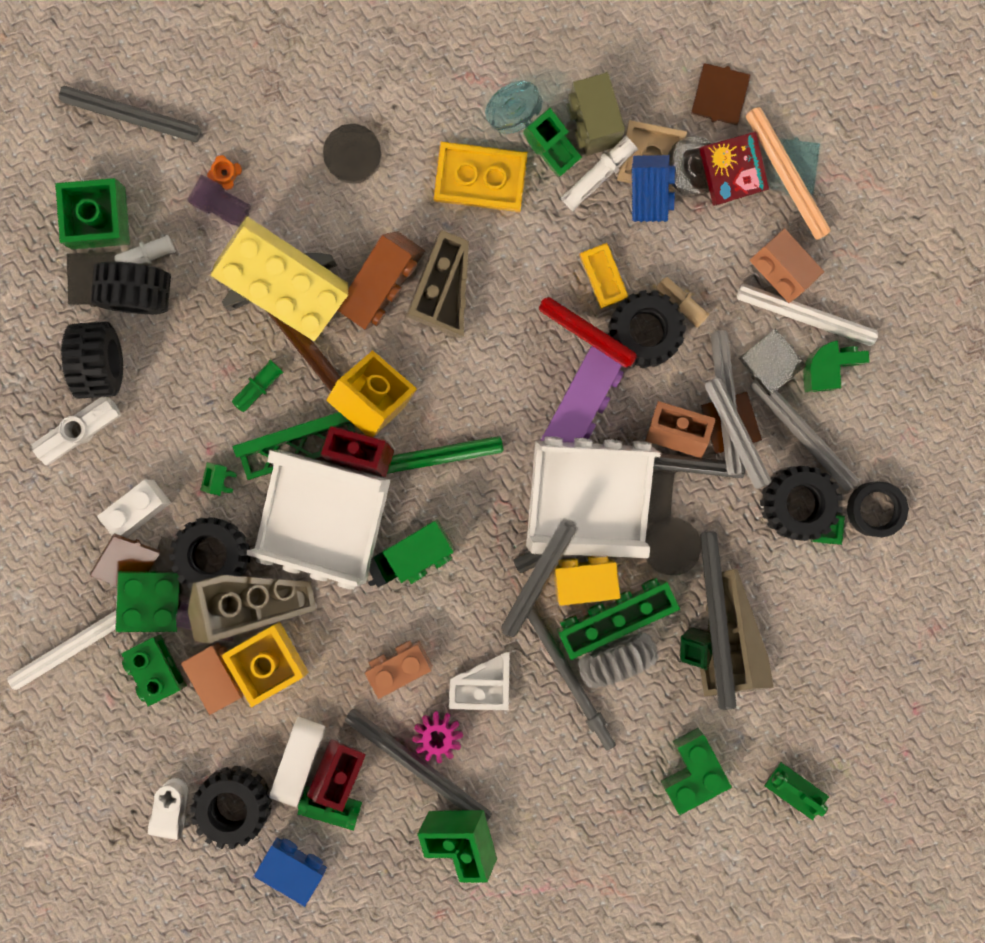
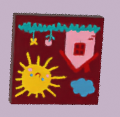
M756 131L699 147L713 206L769 190Z

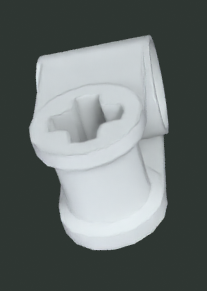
M171 778L167 780L155 793L153 810L148 826L149 835L175 840L181 838L185 825V810L188 797V786L182 779Z

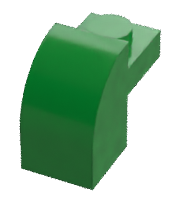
M551 108L544 111L523 130L531 148L537 155L540 154L557 177L563 175L582 158L565 136L569 131Z
M838 341L830 342L815 349L808 356L804 365V393L841 389L840 367L861 366L870 363L869 351H859L858 346L840 348L839 353Z

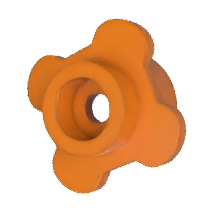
M219 155L215 158L211 170L207 173V177L210 182H218L225 190H230L234 187V180L237 175L242 173V167L238 163H231L224 155ZM223 170L227 171L226 175H222Z

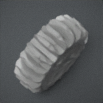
M632 634L605 644L582 656L578 661L579 672L582 679L585 680L587 687H604L642 673V671L654 665L659 656L655 642H653L649 634Z

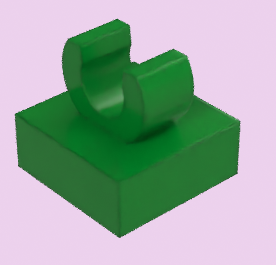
M207 462L200 490L218 496L221 495V491L232 493V488L225 487L224 479L228 476L236 478L237 474L227 470L226 466Z

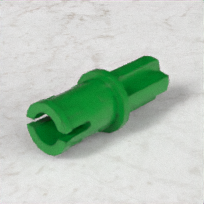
M270 359L253 378H248L250 382L232 399L233 405L238 410L245 412L262 394H267L266 390L284 372Z

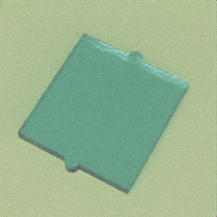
M779 138L809 193L813 195L820 143L799 141L798 138L793 140ZM768 159L766 177L769 190L782 191L790 195L770 159Z

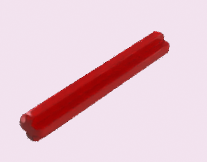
M551 297L542 299L539 306L541 313L623 367H629L634 364L637 357L634 351Z

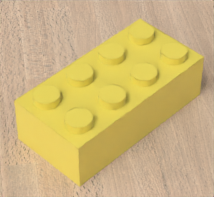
M248 216L245 217L214 263L210 275L313 341L317 339L348 296V282Z

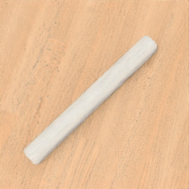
M742 284L737 293L738 300L868 346L874 345L878 338L877 330L795 301L788 303L781 296L747 284Z
M116 611L8 676L7 681L13 690L20 689L115 630Z

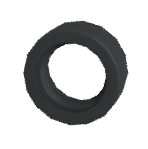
M874 481L862 484L852 492L848 499L847 515L849 522L855 530L865 536L883 538L894 535L902 529L908 518L909 507L907 499L902 491L891 483ZM874 492L886 494L893 501L894 514L891 521L880 527L871 526L866 523L860 512L861 503L864 498Z

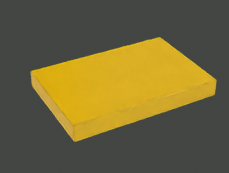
M441 141L434 202L520 212L528 152Z

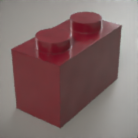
M331 426L321 455L329 463L386 478L394 454V450L385 440Z
M330 739L307 795L316 803L343 812L366 754L356 748Z

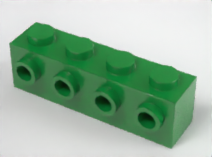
M657 578L650 579L642 583V589L631 594L630 590L620 593V599H615V602L607 606L599 603L587 609L588 614L579 619L574 615L561 621V627L557 628V632L570 660L680 610L668 582L665 580L658 581Z

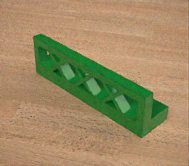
M340 412L234 445L233 449L236 458L241 459L247 480H252L271 474L273 466L270 467L271 463L266 462L262 470L252 472L248 456L260 453L268 457L269 454L264 451L274 448L273 450H278L280 446L288 444L297 449L295 454L299 455L300 452L307 454L306 457L317 459L323 457L321 452L325 441L318 452L311 453L303 449L308 437L316 435L326 440V437L319 433L328 431L330 426L338 428L347 425L350 432L356 433L352 422ZM302 439L299 446L291 443Z

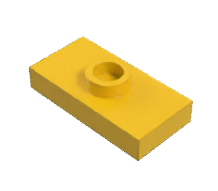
M608 243L579 254L600 309L623 301L628 297Z

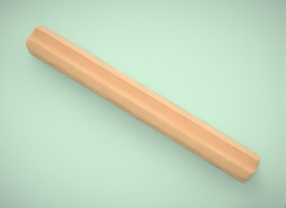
M760 107L752 109L746 115L747 121L753 131H756L759 142L814 238L817 240L823 238L831 232L830 227Z

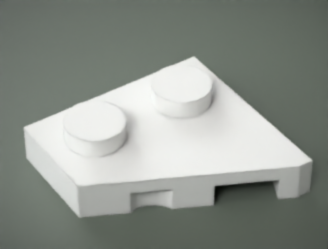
M505 652L451 678L449 709L509 710L510 652Z

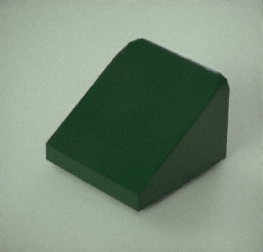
M691 627L681 636L680 662L707 670L713 654L711 634Z

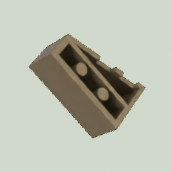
M440 230L405 317L457 338L464 336L469 241Z

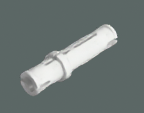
M625 135L607 154L603 153L600 156L602 159L575 183L569 191L561 196V200L573 212L613 173L617 174L620 171L619 167L639 149Z

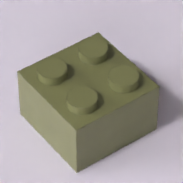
M606 72L573 82L571 93L568 94L569 103H566L570 120H575L577 125V131L574 133L578 148L584 149L585 156L613 149L622 140L625 127L609 73Z

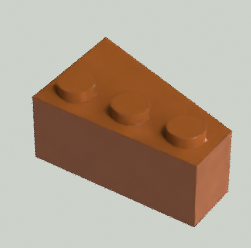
M398 231L383 234L349 287L348 296L337 311L364 330L373 325L377 327L386 315L384 309L390 301L393 302L402 290L401 285L413 273L425 250Z

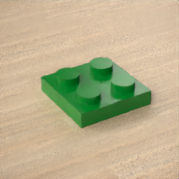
M118 571L115 632H177L179 580L177 578L179 575L173 572Z

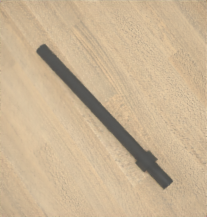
M533 606L527 618L587 718L585 722L591 732L595 731L606 751L616 746V743L605 727L607 722L601 712L597 713L535 606Z

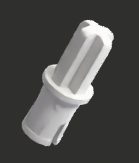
M165 235V237L146 244L140 242V246L116 254L115 262L148 263L150 265L152 260L175 253L176 251L170 236Z

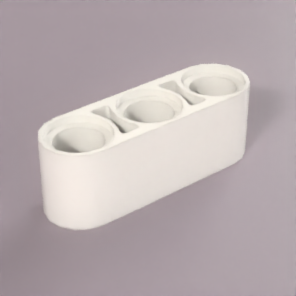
M298 716L269 798L298 808L326 726Z

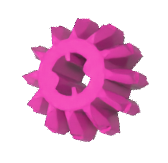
M434 711L433 721L425 714L422 716L424 725L417 723L414 727L420 734L414 735L412 740L415 743H421L417 747L416 752L419 754L427 750L425 757L427 761H430L432 754L436 755L437 763H442L443 753L447 758L452 759L454 754L451 749L460 750L461 744L456 740L463 738V732L454 731L459 726L458 720L450 724L448 723L450 720L449 713H446L443 720L439 719V712ZM434 731H437V734L440 732L444 734L443 742L438 743V739L436 742L432 740Z

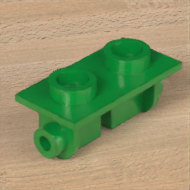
M782 762L779 763L764 785L812 821L816 815L822 817L828 810L825 802L830 796Z
M305 786L303 796L298 805V815L354 831L362 801L348 798L343 812L314 802L307 795L311 786Z

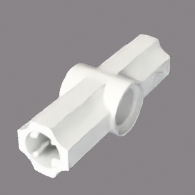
M100 397L74 416L64 418L59 426L32 443L33 452L44 465L49 466L78 445L89 442L94 434L121 417L120 410L110 397ZM75 423H79L81 433L75 438L72 434V427Z

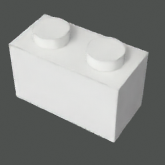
M144 479L97 517L112 536L115 533L127 538L170 505L171 501L154 480Z

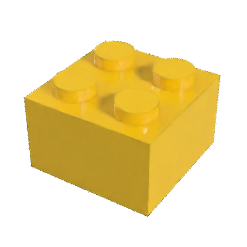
M372 350L338 379L326 401L366 436L375 437L405 408L417 388Z
M588 556L587 562H578L576 558L560 559L559 565L553 571L556 601L559 606L620 599L616 562L608 559V556Z
M280 621L221 655L251 707L297 682L309 673Z

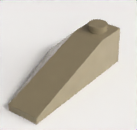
M738 569L722 572L735 693L774 688L769 657ZM708 621V629L704 631L710 633V625ZM712 654L709 668L707 670L700 668L704 697L717 695Z
M220 575L193 583L188 615L194 641L211 643L317 609L311 581Z

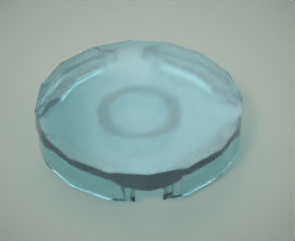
M529 81L511 82L499 89L489 100L485 111L487 122L494 130H498L502 134L515 133L526 128L532 123L530 119L535 114L538 116L543 103L541 93Z

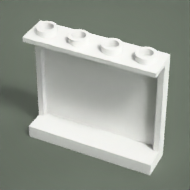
M552 436L545 437L544 441H535L526 546L531 554H543L561 520L566 518L576 523L577 531L563 555L649 558L650 546L645 542L654 457H660V452L651 447V443L644 441H634L633 446L622 445V442L618 440H604V444H592L593 440L586 438H575L574 443L563 442V438Z
M270 450L267 462L274 464L255 549L247 550V555L256 557V562L260 564L273 565V563L283 565L282 569L287 572L300 573V571L310 573V578L315 580L327 581L331 579L338 581L337 585L346 589H355V587L365 584L391 479L284 450Z

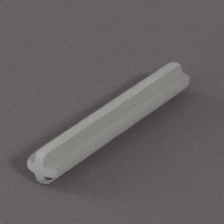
M718 377L708 381L705 384V388L754 487L760 489L770 484L771 479L721 378Z

